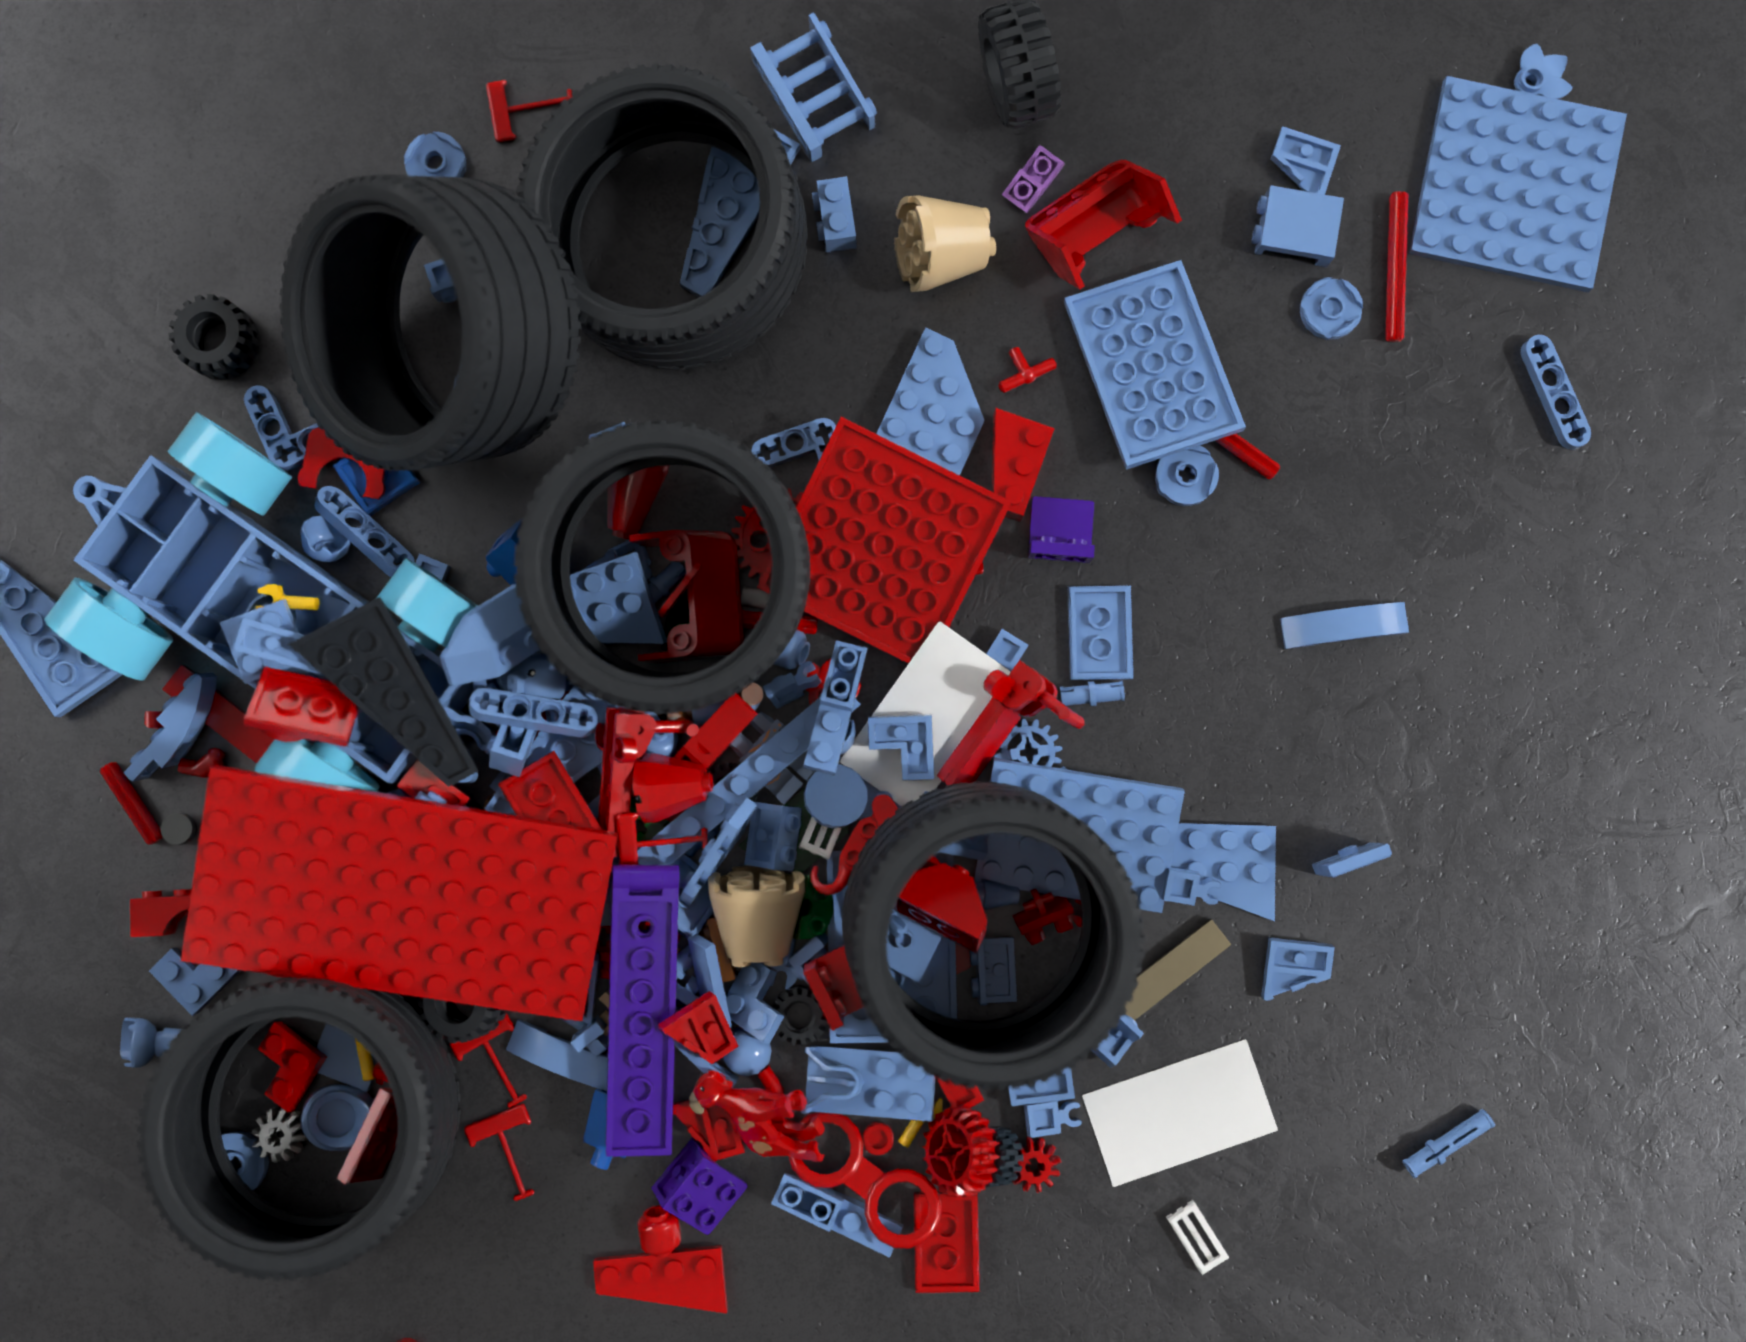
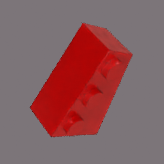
M995 408L993 415L992 492L1012 501L1005 517L1021 522L1055 428Z

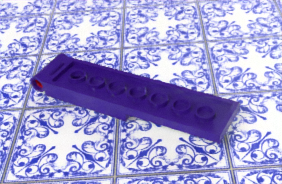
M613 865L606 1157L672 1155L675 1039L662 1032L657 1025L676 1013L679 865ZM641 921H648L650 923L649 928L646 930L639 929L638 925Z

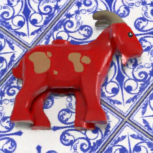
M710 1070L701 1075L697 1080L694 1090L689 1097L691 1109L697 1114H702L704 1108H709L712 1105L721 1107L729 1115L733 1123L734 1132L740 1135L751 1151L763 1157L790 1156L799 1160L823 1161L825 1155L819 1152L817 1140L801 1143L815 1139L816 1136H821L824 1133L825 1127L820 1119L813 1117L807 1123L785 1119L793 1118L794 1112L792 1110L804 1111L807 1099L801 1090H794L789 1094H780L760 1088H731L733 1082L726 1080V1076L723 1073L715 1070Z

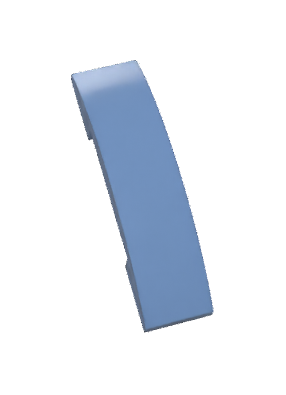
M1404 602L1350 607L1280 618L1284 649L1409 633Z
M520 1019L517 1020L506 1048L507 1051L546 1070L607 1091L608 1053L605 1055L600 1054L596 1057L586 1047L578 1053L570 1041L547 1033L548 1030Z

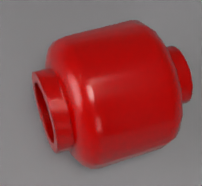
M661 1205L646 1209L637 1222L641 1249L647 1254L663 1258L669 1256L679 1246L682 1239L679 1219L664 1210Z

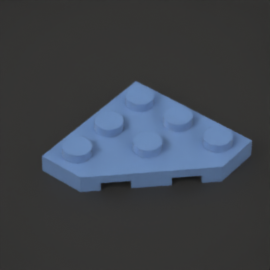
M746 797L741 806L735 803L731 807L720 827L721 830L717 835V840L712 838L702 851V856L698 861L701 863L695 873L690 871L681 883L680 887L683 889L680 897L681 901L691 906L708 883V877L716 872L744 834L757 804Z

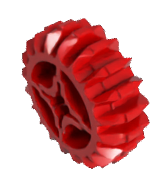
M950 1107L944 1109V1112L935 1114V1120L928 1122L930 1131L923 1133L927 1142L921 1146L926 1150V1157L922 1160L928 1164L925 1173L932 1175L931 1184L937 1185L939 1192L948 1193L949 1196L971 1197L985 1190V1186L993 1182L991 1173L998 1170L994 1160L1000 1157L995 1154V1146L999 1143L993 1141L992 1137L996 1130L988 1128L989 1119L982 1117L981 1112L968 1107Z

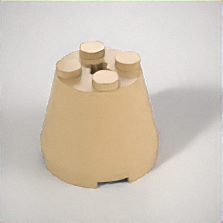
M920 195L905 196L900 200L896 217L901 219L898 229V237L894 238L895 252L902 281H909L911 292L927 291L983 270L987 266L989 256H995L996 242L993 237H990V212L988 208H980L978 206Z
M745 865L732 867V872L720 876V873L714 872L708 877V894L727 957L732 960L733 966L747 967L751 963L764 962L767 966L783 964V958L790 951L805 892V876L803 873L792 871L791 875L781 870Z

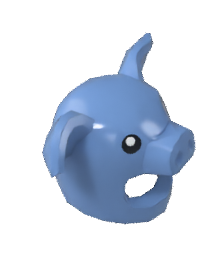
M537 651L519 663L521 667L518 671L509 674V670L500 677H497V683L502 691L561 700L566 688V675H562L550 663L547 654ZM545 710L548 722H554L559 719L558 713L555 710Z

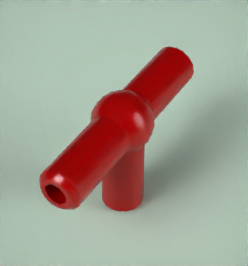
M1014 347L1009 351V355L1019 373L1000 381L998 384L999 389L1002 393H1006L1023 384H1030L1037 377L1056 369V361L1053 358H1048L1030 367L1020 348Z

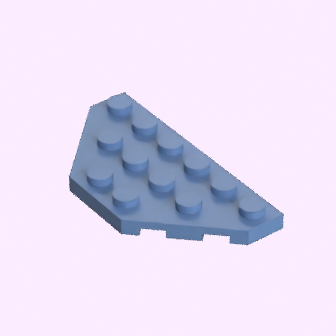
M925 327L876 434L960 475L985 420L954 341Z

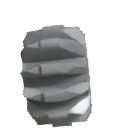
M273 1107L267 1110V1116L262 1115L257 1118L256 1121L260 1127L252 1129L251 1134L259 1137V1140L255 1141L252 1147L257 1148L261 1146L263 1148L260 1157L265 1158L270 1154L271 1161L276 1163L281 1158L289 1161L294 1158V1153L303 1151L304 1146L301 1142L307 1140L301 1129V1122L299 1123L298 1121L301 1111L297 1110L290 1114V1112H286L282 1108L278 1111ZM280 1130L284 1133V1136L281 1138L277 1136V1132Z

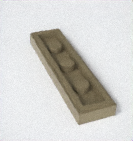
M1212 919L1207 920L1143 970L1141 974L1137 975L1138 985L1132 994L1134 996L1132 1001L1127 1002L1125 1006L1127 1009L1125 1015L1136 1020L1231 946V943Z

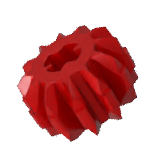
M1026 1136L1027 1146H1022V1149L1018 1150V1155H1023V1161H1018V1164L1022 1166L1021 1172H1015L1018 1178L1012 1182L1016 1185L1023 1181L1022 1188L1026 1192L1030 1189L1031 1184H1034L1036 1192L1040 1193L1042 1191L1040 1183L1045 1182L1048 1187L1053 1186L1049 1175L1054 1177L1060 1176L1059 1169L1053 1166L1061 1163V1158L1056 1155L1051 1156L1056 1150L1053 1144L1044 1148L1045 1139L1043 1137H1039L1036 1145H1033L1032 1138ZM1036 1158L1038 1163H1041V1165L1037 1164V1170H1031L1030 1166L1026 1165V1163L1030 1164L1029 1159Z

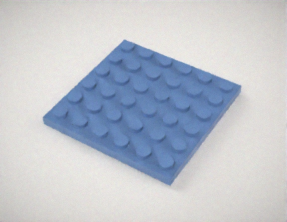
M1446 76L1440 93L1408 254L1579 291H1591L1594 287L1627 114Z

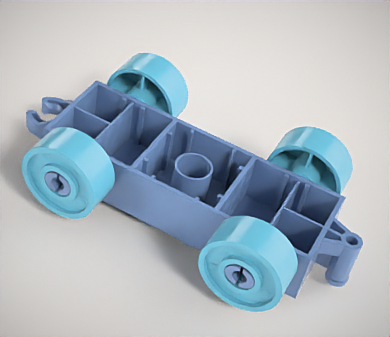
M196 412L167 451L172 457L195 473L193 478L184 471L150 455L127 488L109 484L93 476H83L76 481L73 487L74 496L86 506L98 527L73 561L112 588L110 591H107L86 580L74 578L47 614L44 621L56 634L87 656L120 674L143 681L174 640L162 626L148 617L150 614L242 679L220 622L255 610L256 606L272 604V595L257 592L261 587L268 584H276L283 587V592L287 596L319 598L320 606L317 611L290 609L298 631L303 635L315 631L369 603V601L230 504L235 499L249 509L264 516L292 476L251 446L207 417ZM405 558L377 598L382 597L385 605L404 619L401 623L396 620L395 622L459 736L462 734L472 736L477 746L486 752L491 735L496 736L495 731L486 722L476 720L473 716H468L462 712L472 693L476 691L474 690L473 682L454 686L450 685L440 659L442 652L437 649L440 644L448 648L451 637L463 616L478 607V605L426 569ZM296 667L283 670L329 680L324 675ZM259 679L247 684L256 689ZM359 709L347 747L306 738L293 742L274 740L256 764L255 770L259 773L377 792L380 787L378 782L357 765L356 761L387 783H398L418 758L398 743L391 734L371 719L364 711ZM476 772L459 782H475L478 778V773Z

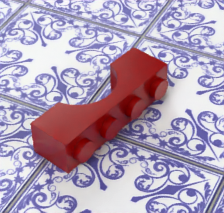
M192 889L173 890L174 896H162V890L142 891V898L130 899V937L175 934L179 923L188 914Z

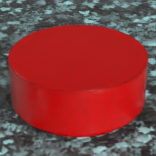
M882 1121L868 1124L862 1135L863 1146L873 1155L886 1154L894 1144L893 1130L887 1123Z

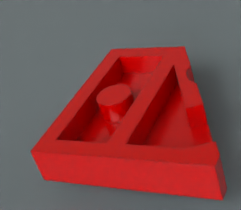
M708 991L657 1025L662 1032L711 1064L739 1047L716 995L711 991Z
M689 1099L673 1103V1115H676L688 1128L687 1131L695 1140L700 1142L704 1151L713 1161L745 1153L746 1150L742 1138L734 1132L733 1123L729 1115L721 1107L712 1105L709 1108H704L702 1114H697L691 1109Z

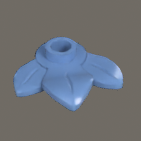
M1537 43L1528 47L1520 58L1521 70L1514 79L1515 89L1554 99L1563 98L1573 88L1567 81L1561 79L1567 64V56H1544ZM1525 80H1530L1533 86L1528 85Z

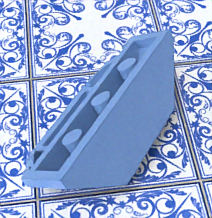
M515 584L463 616L451 637L448 648H444L440 655L450 685L454 686L500 677L540 650L531 635L533 632L530 626H527L520 609V605H522L521 597H517Z

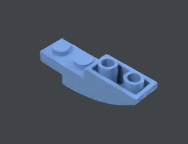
M836 640L804 768L835 776L867 648Z
M213 672L193 674L184 682V689L180 694L173 696L163 705L162 709L164 711L156 718L163 727L151 736L150 740L152 742L146 749L138 751L130 759L131 765L124 772L132 782L149 778L159 766L166 768L178 765L179 761L189 752L204 727L212 706L217 676Z
M788 1173L784 1174L771 1203L772 1205L828 1232L833 1230L890 1258L894 1248L879 1241L869 1229L864 1214L865 1203L830 1188L814 1187L797 1176ZM878 1213L881 1223L887 1230L895 1234L901 1233L903 1224Z

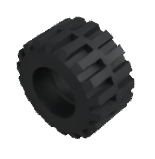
M207 294V299L202 295L195 296V302L193 303L189 300L184 302L185 308L182 311L176 310L174 314L177 316L176 321L171 320L169 325L174 330L168 334L169 340L175 343L171 348L174 353L179 355L177 358L201 375L211 379L218 377L224 380L228 379V374L233 377L240 375V368L247 370L251 366L247 362L250 358L255 360L257 354L253 350L254 348H259L260 343L255 338L259 333L258 329L253 326L254 321L227 298L222 296L218 298L214 294ZM225 324L226 336L223 343L214 350L204 351L203 339L207 331L215 325Z
M423 998V1000L418 1001L419 1008L423 1007L424 1013L420 1015L422 1021L428 1020L429 1022L428 1030L430 1032L437 1031L436 1037L441 1040L448 1038L449 1043L460 1041L464 1043L487 1035L489 1031L495 1030L499 1026L497 1021L503 1020L506 1012L502 1009L474 1005L471 1016L466 1017L459 1012L455 1002Z

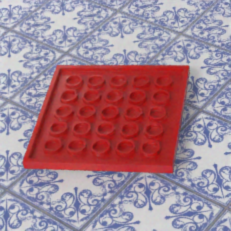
M840 417L796 507L803 522L810 552V585L804 612L909 664L939 621L950 627L1012 501ZM772 558L757 586L758 589L770 594L772 582Z

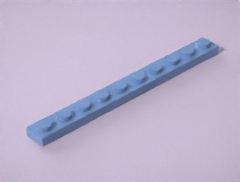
M821 697L713 787V791L709 792V796L705 801L686 809L651 840L702 836V828H707L709 834L721 824L735 803L741 806L746 797L748 799L753 797L808 750ZM856 698L854 701L852 712L855 711L859 706H861V704L856 700ZM698 842L641 847L638 850V864L672 865ZM610 873L606 894V902L610 906L612 902V873Z

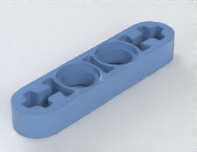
M1534 335L1524 342L1521 347L1522 360L1559 443L1566 449H1577L1590 440V426L1552 341L1545 335ZM1534 346H1541L1543 352H1541L1540 354H1533L1531 352V349ZM1546 360L1549 361V363L1538 369L1537 365L1539 363H1543ZM1544 371H1552L1556 375L1557 382L1555 386H1548L1543 382L1542 374ZM1561 398L1567 401L1569 404L1567 414H1560L1556 411L1554 406L1556 399ZM1572 416L1574 417L1573 421L1563 425L1562 421H1565ZM1572 430H1578L1580 436L1570 439L1568 433Z
M325 486L318 491L314 503L317 512L386 575L392 577L401 565L396 566L393 562H403L405 558L414 562L412 554L342 490L333 486ZM355 518L361 523V526L351 527L345 522V519ZM368 539H379L384 544V547H372L368 543Z
M490 688L477 689L472 693L469 702L470 714L479 721L579 738L592 735L598 722L596 711L591 706ZM482 700L489 701L487 710L480 709ZM499 702H504L502 713H498ZM513 704H521L526 708L527 712L523 716L516 717L509 713L508 708ZM552 709L558 713L559 719L554 722H548L542 718L541 713L544 710ZM565 713H570L568 724H564ZM580 716L586 717L585 726L579 725Z

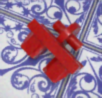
M1036 888L1030 890L1033 899L1022 904L1024 911L1012 915L1021 935H1025L1031 945L1044 941L1046 936L1042 927L1050 923L1054 924L1058 933L1073 929L1071 915L1074 914V910L1067 898L1061 896L1054 898L1052 892L1040 896Z

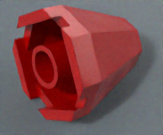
M644 753L634 762L633 792L634 796L640 795L642 803L636 804V809L644 823L659 822L699 804L708 798L709 792L713 791L711 772L707 773L704 765L656 753Z

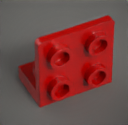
M844 945L804 964L803 974L832 1031L844 1025L845 1016L864 1007L847 962Z

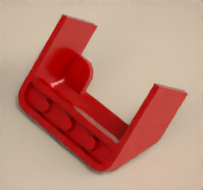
M1117 160L1105 166L1034 214L1026 221L1025 227L1030 238L1058 277L1080 290L1085 287L1080 277L1082 269L1086 264L1083 257L1085 253L1128 224L1147 228L1155 224L1161 216L1176 224L1182 221L1164 177L1128 160Z
M676 529L629 535L630 542L646 547L660 546L662 555L670 561H685L686 575L696 562L702 565L701 569L687 586L690 624L677 625L670 630L667 637L668 652L638 655V661L660 664L727 657L743 644L744 633L737 544L732 535L715 530Z

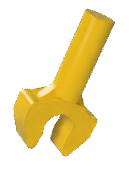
M268 584L257 590L258 593L272 595L273 603L286 599L290 609L317 611L320 606L319 598L287 596L280 585Z
M939 1097L934 1104V1119L935 1114H938L943 1110V1101L941 1097ZM910 1120L898 1142L909 1148L925 1121Z

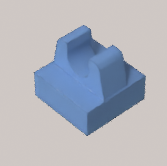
M597 1015L592 1019L591 1024L587 1023L573 1034L571 1044L578 1053L587 1047L598 1057L607 1049L606 1046L608 1045L601 1035L605 1031L606 1024Z

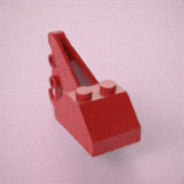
M882 794L873 799L872 815L861 819L857 823L840 853L838 875L833 883L828 885L821 883L818 879L819 868L817 866L813 867L810 881L813 888L819 893L834 895L841 892L847 886L854 863H857L858 855L869 838L872 839L875 835L874 831L888 817H893L896 814L895 811L899 809L891 797ZM934 855L930 857L914 872L905 884L896 901L894 910L976 954L986 936L988 921L974 879L969 876L970 872L956 864H953L952 867L945 863L941 864Z

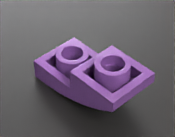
M1039 145L1002 195L1028 213L1061 171L1065 163Z

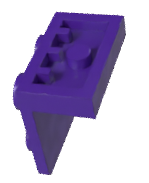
M1033 497L1028 558L1090 563L1094 558L1095 545H1091L1094 502Z
M691 1138L651 1189L664 1210L702 1233L709 1235L747 1189L748 1185L744 1180L712 1161L704 1151L703 1146Z

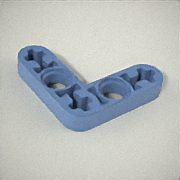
M259 385L249 388L244 395V403L269 460L287 471L303 465L306 450L305 443L309 433L318 427L317 423L292 434L273 392ZM259 394L267 397L263 400L265 409L271 413L265 414L260 406L254 404L258 401L257 396ZM272 420H278L280 423L279 432L276 435L268 436L265 432L267 423ZM299 448L303 452V455L301 456L300 453L294 450H297ZM283 449L292 452L287 455V462L279 459L282 456L281 450Z
M819 418L761 438L754 443L751 451L757 456L761 453V447L766 446L768 450L778 448L775 441L780 440L782 450L785 453L784 456L780 457L778 450L770 454V460L765 461L763 457H758L769 468L816 452L818 460H820L823 452H820V448H825V443L821 436L816 437L815 435L819 433V427L824 426L826 430H832L828 434L830 440L836 425L828 418ZM797 435L803 439L804 444L800 450L791 451L787 448L786 441L790 436Z

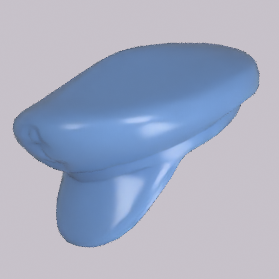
M338 1084L322 1087L315 1091L303 1106L301 1113V1129L309 1142L320 1149L349 1151L355 1142L374 1099L367 1092L352 1086Z

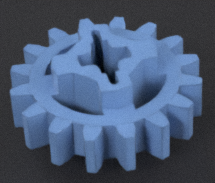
M1021 719V727L1018 728L1015 725L999 747L1001 753L993 756L998 759L1015 760L1035 765L1041 757L1048 756L1045 766L1052 767L1053 763H1061L1062 760L1055 757V753L1061 751L1062 747L1054 746L1053 742L1057 740L1058 735L1049 736L1047 734L1050 729L1049 725L1040 729L1038 728L1039 720L1035 719L1032 725L1028 726L1026 719ZM1031 732L1042 737L1047 745H1040L1033 740ZM1019 734L1018 745L1014 749L1007 750L1011 739ZM1026 742L1030 749H1035L1036 755L1031 756V762H1028L1025 756H1020V751L1025 749Z

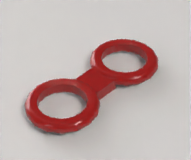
M813 1112L799 1121V1123H807L810 1118L818 1117L823 1124H833L841 1128L847 1134L851 1144L850 1156L846 1164L839 1171L831 1174H818L810 1170L803 1160L788 1156L793 1171L802 1181L819 1188H832L840 1184L847 1186L865 1200L864 1214L871 1232L879 1241L893 1248L910 1249L923 1244L934 1234L941 1219V1200L936 1187L931 1184V1181L925 1175L913 1169H894L886 1173L881 1171L863 1157L864 1143L859 1128L849 1117L843 1114ZM898 1182L911 1183L917 1186L925 1194L928 1202V1216L925 1223L916 1232L908 1235L895 1234L887 1230L881 1223L877 1213L878 1201L882 1192L890 1185Z

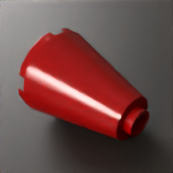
M669 465L655 466L631 473L607 488V528L613 530V536L629 539V535L639 533L668 474Z

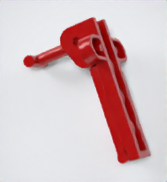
M1019 660L1009 675L1001 670H994L986 677L983 689L992 696V699L936 776L945 782L946 785L975 782L1021 718L1020 715L1032 717L1047 707L1061 720L1076 729L1082 728L1085 720L1056 699L1058 691L1054 683Z
M606 708V722L598 723L595 729L596 746L603 751L598 823L602 830L617 833L616 816L622 813H630L633 764L636 758L641 757L646 752L654 733H686L689 736H695L699 731L696 724L684 717H679L677 720H654L653 717L645 714V712L625 708ZM618 840L616 842L614 857H617L618 854Z

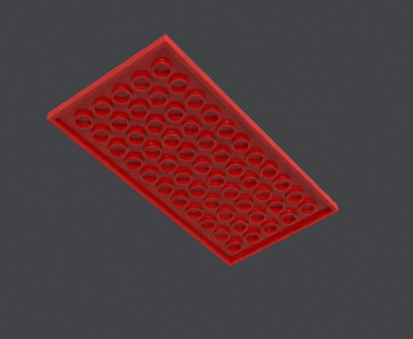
M213 765L209 771L181 961L290 978L331 980L356 988L582 1022L618 833Z

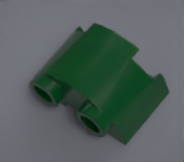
M804 875L805 892L793 939H811L817 935L824 934L834 912L832 895L819 893L813 888L809 875Z

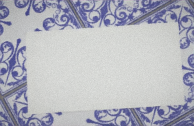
M939 621L871 716L932 714L934 779L902 780L901 749L869 750L868 722L855 738L851 748L840 759V763L852 768L862 779L879 791L889 792L893 797V801L901 806H904L911 800L913 802L918 800L919 796L924 794L925 791L930 792L940 784L942 780L936 775L992 699V696L983 689L986 677L994 670H1001L1007 675L1011 671Z
M1246 1039L1082 1095L1113 1187L1278 1130Z

